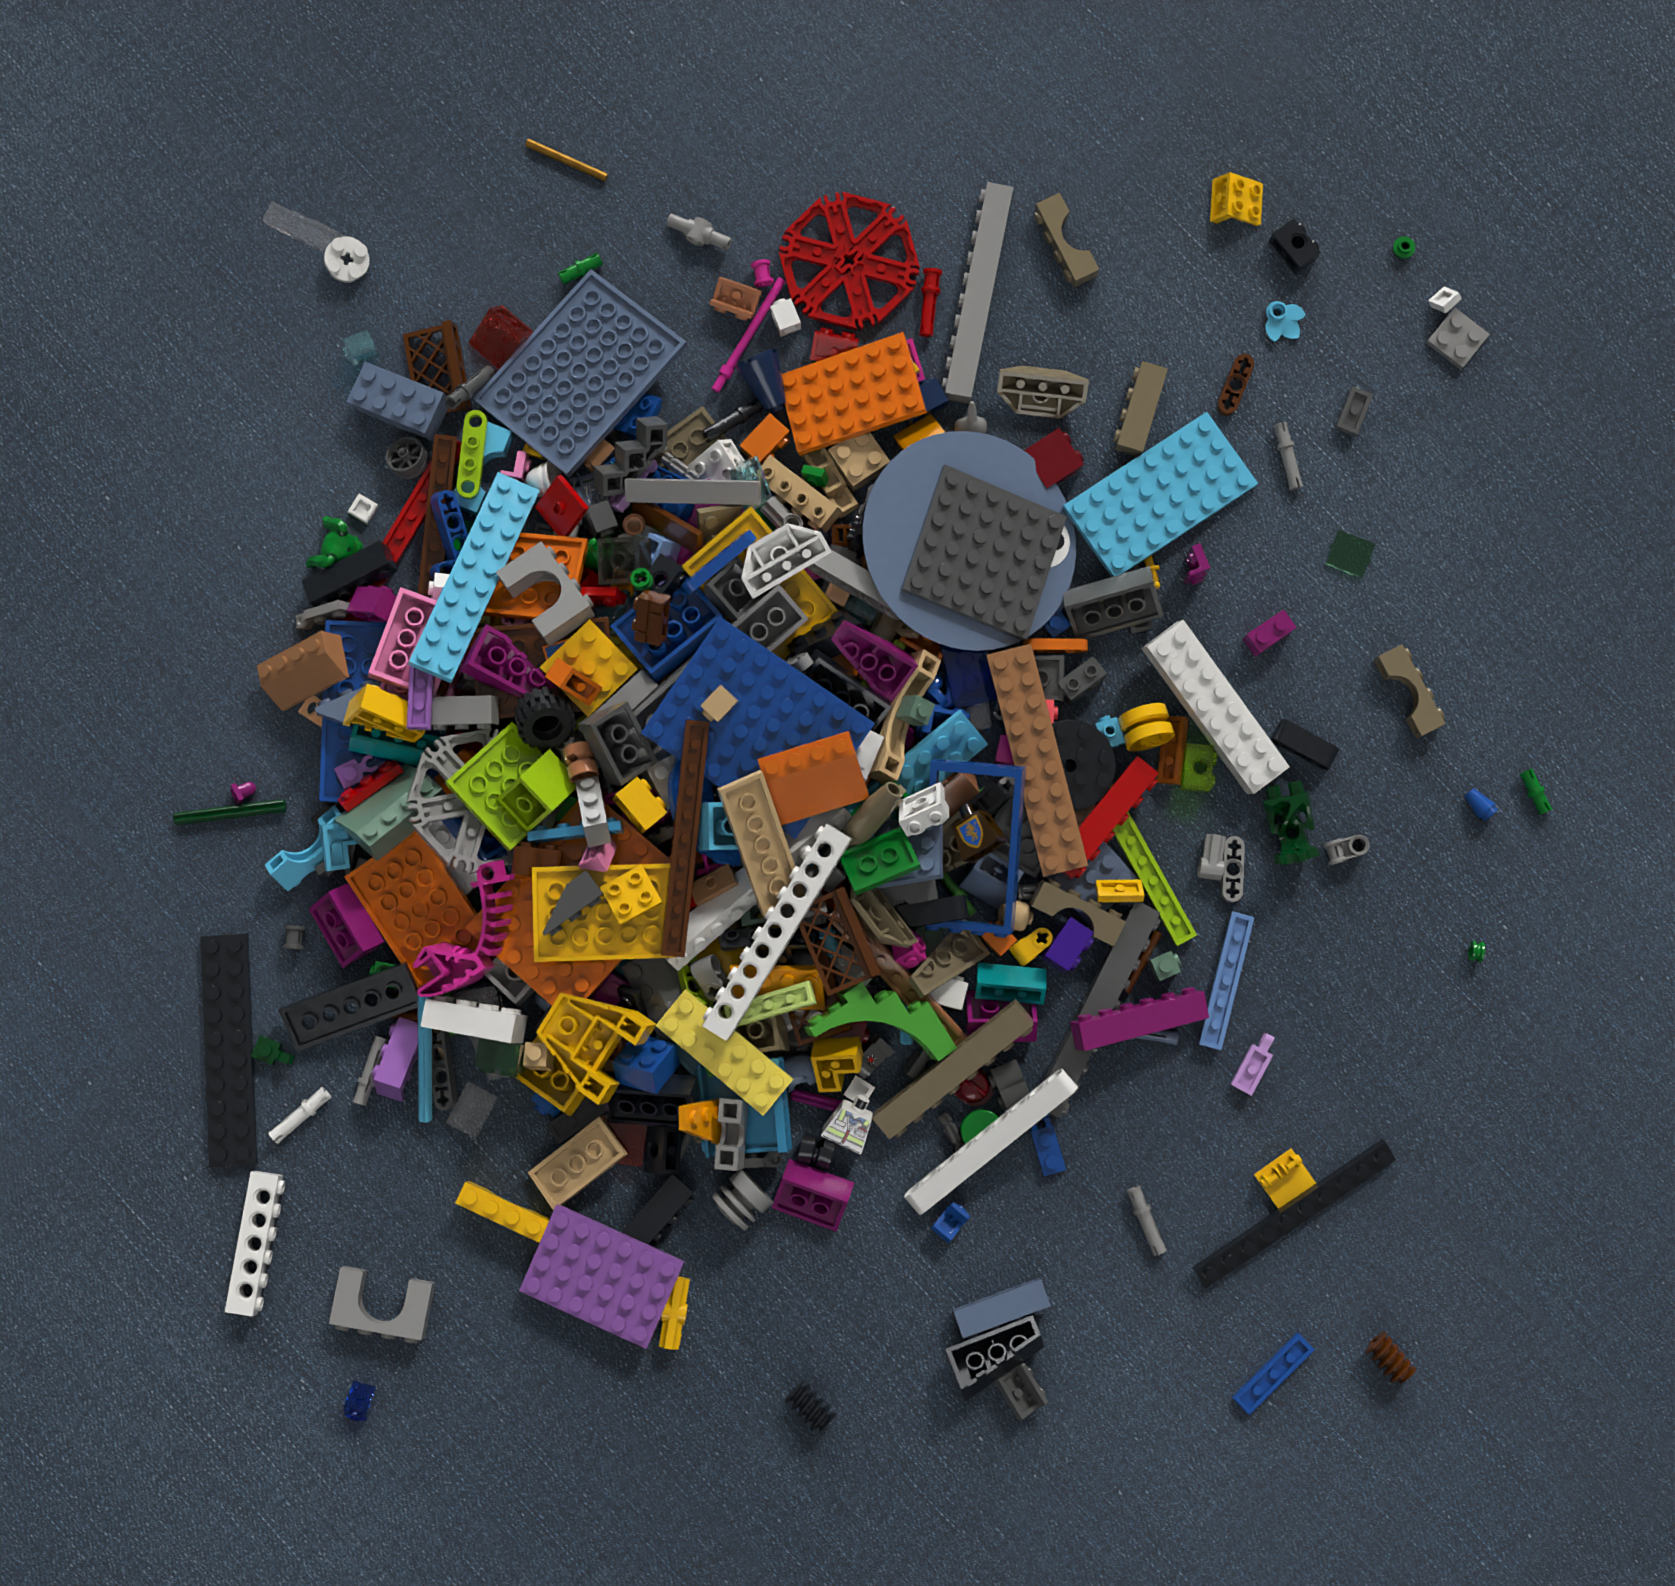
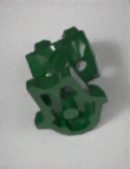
M1301 780L1289 782L1290 795L1282 796L1280 784L1268 786V799L1263 801L1271 834H1277L1281 841V853L1275 854L1274 857L1275 864L1280 863V866L1320 856L1318 849L1309 842L1306 829L1309 828L1310 831L1315 830L1310 793L1309 791L1305 792ZM1300 812H1304L1306 815L1305 823L1303 822ZM1277 814L1282 816L1283 822L1281 824H1277L1275 820ZM1289 828H1295L1297 831L1296 836L1292 839L1287 835Z

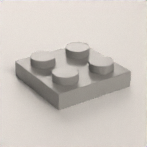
M1454 307L1426 344L1461 370L1490 334Z

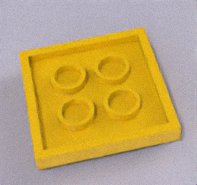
M590 619L540 666L547 674L556 659L560 658L603 687L590 707L560 688L587 717L593 714L638 670Z

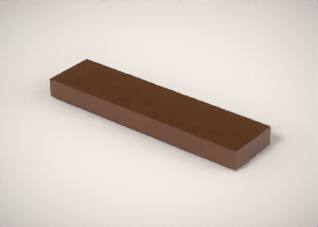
M632 503V513L641 515L649 527L694 554L702 548V531L655 503Z

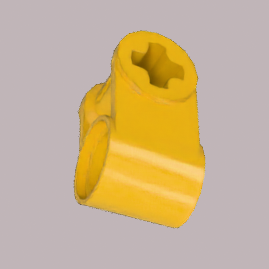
M1038 928L1027 937L1019 940L1008 950L1020 966L1024 967L1051 944L1053 940L1052 934L1046 928ZM1038 933L1040 935H1047L1045 939L1046 944L1043 942L1037 943Z

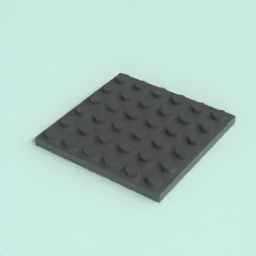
M944 465L941 469L901 591L1025 641L1028 638L1067 516Z

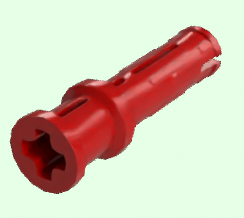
M937 268L923 269L925 277L924 286L921 288L923 306L919 336L933 337L936 301L941 293L939 282L940 276L943 275V271Z

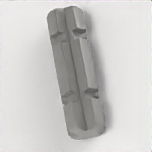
M666 452L661 457L660 461L662 464L670 468L677 475L685 479L699 480L696 472L690 470L688 466L674 458L669 452Z

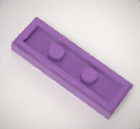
M411 666L409 672L407 729L431 730L434 676Z

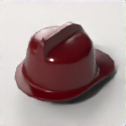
M979 1068L978 1074L969 1081L965 1079L961 1082V1087L953 1094L970 1106H980L990 1100L993 1089L988 1081V1074Z

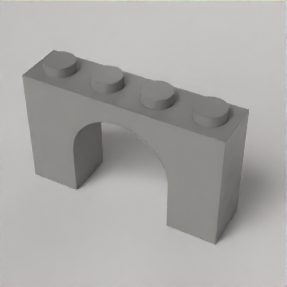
M541 541L496 571V574L513 598L539 582L551 581L561 586V594L558 601L551 608L532 620L535 628L550 647L595 615L591 609L594 606L587 594L582 596L579 592L582 588L576 579L570 580L567 576L570 573L563 562L558 564L555 560L558 557L550 546L546 548Z
M349 1266L340 1267L329 1324L335 1325V1329L349 1331V1328L358 1329V1333L364 1335H372V1332L381 1333V1337L386 1339H395V1336L404 1337V1341L408 1343H418V1340L425 1338L436 1282L415 1278L410 1279L401 1313L393 1320L381 1321L370 1316L363 1305L362 1296L367 1270Z

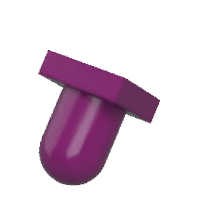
M246 782L239 786L236 783L231 784L229 790L237 805L242 804L244 798L256 792V785L253 782Z

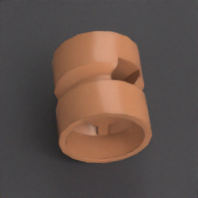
M587 741L575 742L564 747L563 754L565 763L568 765L567 771L570 782L575 783V780L599 776L597 763L593 760L595 756Z

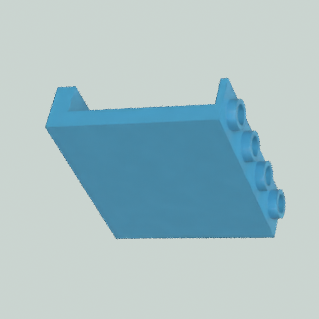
M784 1056L768 1057L785 1071ZM702 1064L697 1065L695 1075L699 1082L700 1101L726 1096L741 1098L716 1076L709 1078ZM786 1088L764 1116L748 1104L745 1153L778 1151L780 1153L790 1151L792 1149V1138ZM702 1140V1151L705 1152L706 1158L715 1156L716 1145L712 1144L711 1141Z

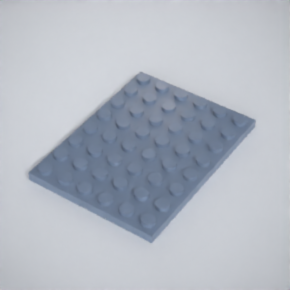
M590 269L477 393L473 400L566 476L570 477L686 349L688 344L675 332Z

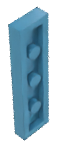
M607 818L610 835L624 833V826L621 821H617V818ZM582 821L578 826L563 823L556 825L557 828L548 829L547 826H538L533 828L534 831L527 832L528 841L534 844L586 838Z

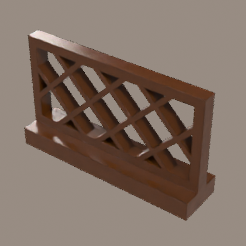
M451 320L443 321L442 325L402 334L410 380L420 383L422 378L431 382L430 388L437 386L443 390L445 395H450V389H452L453 393L456 386L467 381L458 327ZM441 332L442 340L438 346L429 341L434 333ZM419 337L423 342L418 350L415 351L411 348L410 339ZM427 344L436 348L429 359L421 355ZM439 352L446 355V361L442 367L433 363ZM418 357L427 361L421 372L415 370L414 367ZM431 364L439 369L433 381L425 376ZM443 373L449 375L450 378L446 388L437 384ZM471 400L463 401L453 410L448 408L446 414L458 411H472Z
M839 888L834 892L815 899L812 906L818 903L819 906L817 909L810 907V910L816 912L812 923L808 924L802 921L799 929L827 995H833L880 975V970L845 888ZM830 898L833 899L836 906L833 915L820 911L823 901ZM837 910L840 915V918L835 917ZM818 913L831 918L826 931L813 926ZM833 920L843 923L845 930L842 937L829 932ZM804 925L810 927L808 933L806 932ZM812 929L825 934L820 946L811 943L809 940ZM846 932H847V934H848L850 940H847V939L844 938L845 935H846ZM827 935L840 940L836 952L823 948ZM843 941L851 944L854 948L851 959L838 954ZM813 947L819 949L817 955L815 954ZM821 950L834 955L829 968L821 965L818 961ZM855 954L857 955L859 962L853 960ZM836 957L849 961L845 974L832 969ZM854 963L861 966L865 976L858 979L847 976L851 964ZM822 969H825V970L828 971L827 974H826V977H825V975H824ZM830 972L843 977L840 986L832 990L827 982ZM846 978L852 980L851 982L844 984Z
M822 940L817 941V945L820 946ZM821 950L818 961L821 965L829 968L831 959L827 956V952ZM823 969L824 975L826 977L828 971ZM830 972L827 982L832 990L839 987L836 975ZM825 991L828 1004L824 1011H816L823 1014L828 1011L827 1007L835 1001L841 1002L836 993L828 996ZM806 1010L802 1019L795 1016L793 1011L788 1012L799 1047L853 1030L850 1022L836 1026V1029L825 1031L817 1037L811 1036L802 1040L800 1030L804 1023L809 1024L805 1019L810 1010ZM796 1019L801 1021L799 1026L797 1025Z

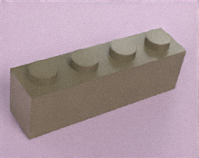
M1142 361L1139 368L1135 367L1131 379L1135 381L1133 388L1128 389L1125 399L1129 401L1127 409H1122L1119 419L1123 424L1121 430H1116L1113 442L1117 443L1115 450L1137 457L1143 453L1168 368Z

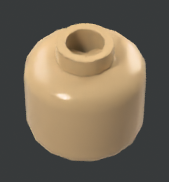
M1016 900L1014 930L1023 931L1027 925H1031L1033 912L1030 911V907L1026 902ZM1006 902L1000 905L998 911V920L1002 925H1004Z

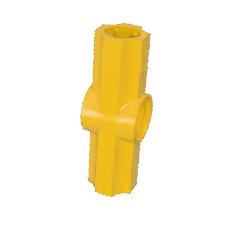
M680 1276L677 1278L662 1313L661 1321L663 1323L659 1347L671 1350L679 1349L682 1326L685 1324L688 1307L686 1302L690 1283L689 1278Z

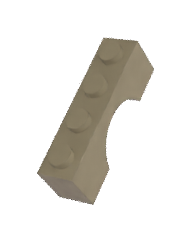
M1058 193L1036 203L1033 216L1037 225L1041 224L1044 230L1043 236L1046 243L1052 245L1054 249L1053 256L1057 263H1061L1064 269L1063 275L1068 283L1071 282L1074 288L1096 278L1099 268L1090 250H1077L1064 240L1061 227L1067 221L1070 211L1061 194Z
M1401 644L1374 659V662L1384 680L1400 681L1410 690L1413 697V708L1406 721L1415 738L1418 739L1446 724L1444 721L1445 716L1443 711L1436 707L1432 691L1425 687L1421 671L1413 665L1410 651Z
M1050 878L1047 882L1041 879L1029 903L1032 907L1051 916L1065 908L1080 909L1089 919L1090 930L1094 932L1092 936L1112 946L1115 945L1126 924V921L1121 919V913L1113 909L1107 912L1101 909L1102 904L1092 899L1086 902L1080 899L1082 894L1070 888L1066 892L1060 889V883Z

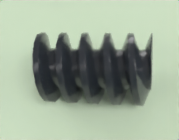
M803 1380L788 1394L784 1402L788 1403L793 1400L794 1403L791 1409L794 1410L799 1407L800 1411L797 1416L806 1415L804 1423L807 1424L812 1421L813 1424L810 1430L819 1429L820 1432L835 1418L836 1413L827 1414L830 1406L825 1405L821 1407L824 1400L822 1398L815 1400L817 1392L808 1393L811 1385L806 1384L802 1386Z

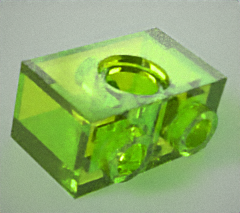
M1186 743L1180 791L1208 793L1211 791V788H1214L1215 774H1212V765H1216L1217 752H1214L1213 745ZM1195 763H1200L1204 766L1203 774L1195 772Z

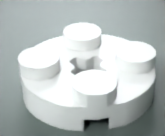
M352 237L335 238L326 248L324 254L325 267L334 279L345 283L353 282L362 277L368 269L369 255L367 247ZM349 254L350 258L353 259V263L349 262L348 265H344V261L340 257Z

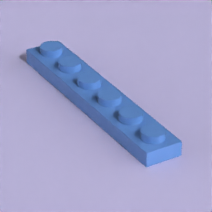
M1233 911L1230 913L1207 1005L1209 1018L1203 1021L1198 1045L1222 1050L1254 922V917Z

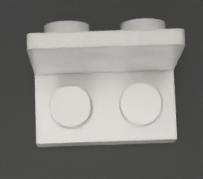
M731 439L717 440L688 465L690 470L698 474L699 480H750L754 477L751 469Z

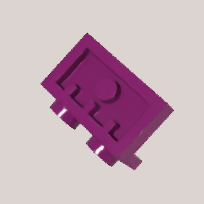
M1200 543L1193 545L1187 554L1186 563L1190 571L1187 572L1183 580L1185 584L1191 582V585H1196L1204 581V577L1207 576L1210 570V565Z

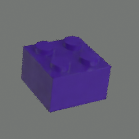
M1070 917L1064 922L1041 958L1063 973L1069 970L1072 971L1081 961V958L1078 957L1081 951H1087L1093 943L1094 939L1091 936L1094 932Z

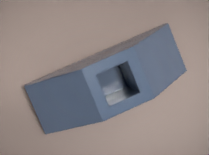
M368 680L360 684L361 688L355 691L347 689L339 693V697L334 700L330 698L324 699L317 703L318 707L314 708L317 716L342 725L349 701L366 684L376 685L381 688L380 682Z

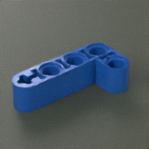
M450 490L436 492L430 500L447 556L446 561L436 563L431 567L430 577L433 581L435 573H439L441 567L446 570V574L451 573L468 537L457 497ZM445 498L446 503L442 504L441 500ZM449 517L454 522L452 529L449 528L447 525V519ZM455 539L460 542L459 550L454 548L453 543Z

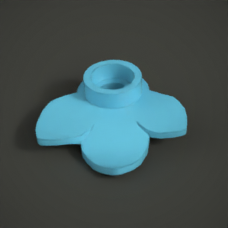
M1280 301L1270 303L1266 309L1268 321L1265 325V330L1270 340L1275 342L1281 335L1288 339H1298L1300 328L1297 321L1305 317L1306 314L1303 309L1298 305H1285ZM1278 310L1280 316H1275L1273 311Z

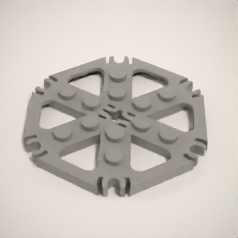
M483 729L436 739L433 744L436 746L437 752H433L427 747L421 753L406 804L409 802L416 803L406 807V810H415L417 816L411 817L409 822H420L419 824H412L411 827L447 866L450 865L452 858L454 859L451 864L452 869L457 867L458 862H462L465 866L464 873L468 872L471 864L472 870L470 874L477 873L480 865L493 861L504 860L505 867L512 866L514 847L508 852L506 857L481 861L477 854L486 827L454 793L423 798L420 794V789L428 769H435L447 781L465 765L453 752L454 746L479 742L484 748L497 736V729L493 731L491 738V729ZM549 815L544 820H542L536 827L546 826ZM463 816L454 847L451 849L444 848L430 833L429 824ZM526 835L520 842L530 843L528 841V835ZM540 843L534 844V848H537Z

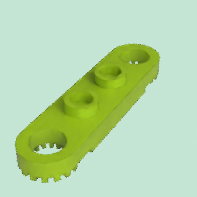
M472 410L466 414L462 435L457 491L461 497L468 500L474 499L479 494L484 463L488 421L485 414L479 410ZM475 416L482 419V424L479 427H472L470 425L471 419ZM471 482L475 485V488L471 493H465L462 490L463 484Z

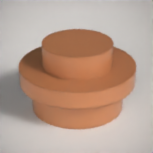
M631 513L624 518L623 529L627 534L638 536L645 530L646 523L641 515Z

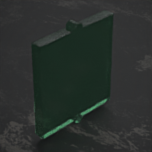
M1338 530L1333 544L1329 546L1331 550L1325 564L1363 578L1366 567L1371 562L1370 557L1375 544Z

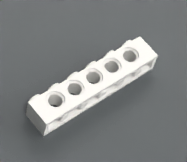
M251 1171L225 1307V1312L253 1317L258 1314V1311L261 1312L263 1308L264 1298L261 1297V1294L268 1281V1274H265L267 1264L269 1265L272 1259L270 1245L271 1241L275 1240L277 1228L274 1227L275 1218L279 1217L281 1211V1204H278L279 1196L283 1194L285 1189V1181H282L283 1175L261 1171ZM264 1190L270 1195L268 1203L262 1202L260 1198ZM258 1214L264 1215L266 1219L262 1227L256 1222ZM254 1237L261 1240L259 1250L254 1249L252 1246ZM250 1260L254 1261L257 1265L255 1273H251L248 1270L247 1265ZM245 1284H249L252 1287L253 1292L251 1296L244 1294L243 1287Z

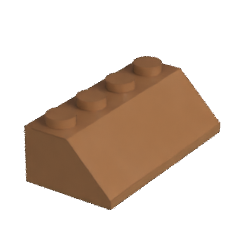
M324 631L308 637L257 665L261 687L282 711H286L349 678L341 635Z

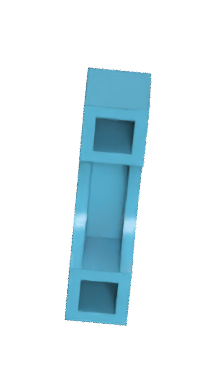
M488 422L483 466L494 458L507 456L514 439L512 431ZM467 482L463 484L462 490L465 493H471L475 485ZM457 487L453 490L460 510L477 516L487 496L486 492L480 487L478 496L468 500L459 495Z
M335 805L317 819L319 834L316 841L309 848L295 853L281 850L265 864L270 875L287 891L299 885L305 876L315 871L314 867L324 861L320 825L336 823L334 819L342 812Z

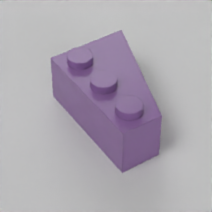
M399 1017L397 1023H393L390 1028L389 1036L391 1038L389 1043L384 1044L380 1053L382 1060L380 1065H375L372 1078H374L377 1094L403 1102L405 1097L403 1095L406 1082L411 1080L412 1074L410 1072L415 1060L418 1059V1023Z

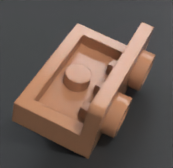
M719 277L713 299L710 300L709 305L714 306V310L727 313L729 311L735 313L736 318L747 321L748 318L751 319L755 316L762 291Z

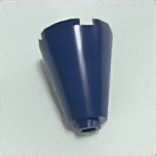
M776 348L754 355L747 362L741 361L735 365L737 371L766 411L771 410L772 413L784 409L783 404L786 403V397Z

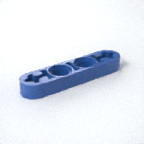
M750 529L745 531L681 585L687 595L691 594L757 539Z

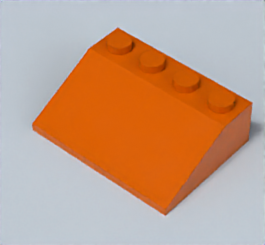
M849 731L757 759L781 826L863 801L869 797Z

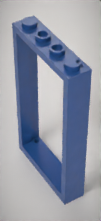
M945 759L931 760L929 787L939 782V771L1015 778L1004 925L961 920L926 925L927 930H939L941 927L949 928L948 931L953 933L970 930L971 934L985 935V932L994 933L995 937L1005 938L1014 932L1026 767Z

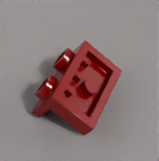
M820 328V331L816 330L814 333L810 360L820 361L858 347L859 338H856L854 333L842 332L841 335L833 333L832 329Z

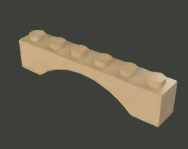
M924 649L911 653L918 667L891 702L892 708L887 713L880 731V735L884 736V739L868 776L881 784L898 781L905 762L904 745L909 724L896 718L903 696L909 695L923 697L934 681L941 663V659Z

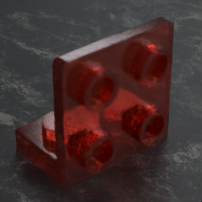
M503 305L489 308L470 339L469 344L500 369L515 353L520 343L525 342L534 331Z

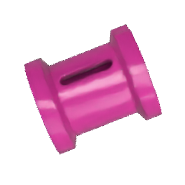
M761 259L751 263V268L754 269L755 287H768L774 283L773 278L770 276V260Z

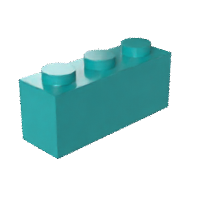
M978 963L975 980L976 999L1009 1002L1016 999L1020 1003L1044 1005L1046 969Z

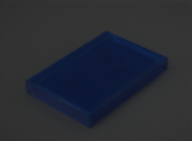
M939 644L954 708L959 709L998 700L987 660L988 650H961Z

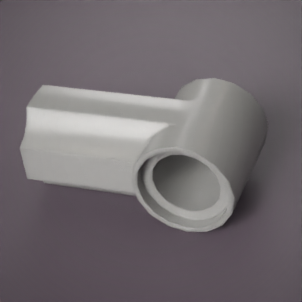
M775 496L771 497L760 508V511L777 529L787 523L803 527L801 517L791 513Z
M1216 834L1205 835L1203 855L1199 861L1197 877L1221 881L1224 871V861L1222 860L1226 837Z

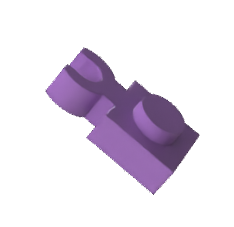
M372 755L365 756L359 764H357L354 758L334 768L344 790L358 784L364 777L363 773H374L378 770L377 765L372 768L366 766V762L373 759Z

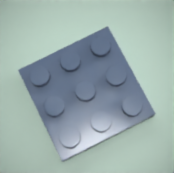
M899 819L885 821L874 833V838L901 827ZM943 823L928 827L921 834L908 837L920 863V869L876 888L880 889L942 879Z
M1103 841L1098 847L1101 852L1093 861L1088 859L1087 869L1078 879L1074 876L1072 880H1069L1062 873L1046 876L1045 878L1047 881L1050 878L1060 883V889L1066 892L1070 888L1082 894L1080 899L1086 902L1089 899L1098 902L1095 890L1096 880L1138 879V877L1109 845ZM1115 902L1098 903L1102 904L1101 909L1106 911ZM1073 908L1084 922L1090 926L1087 915L1082 910Z

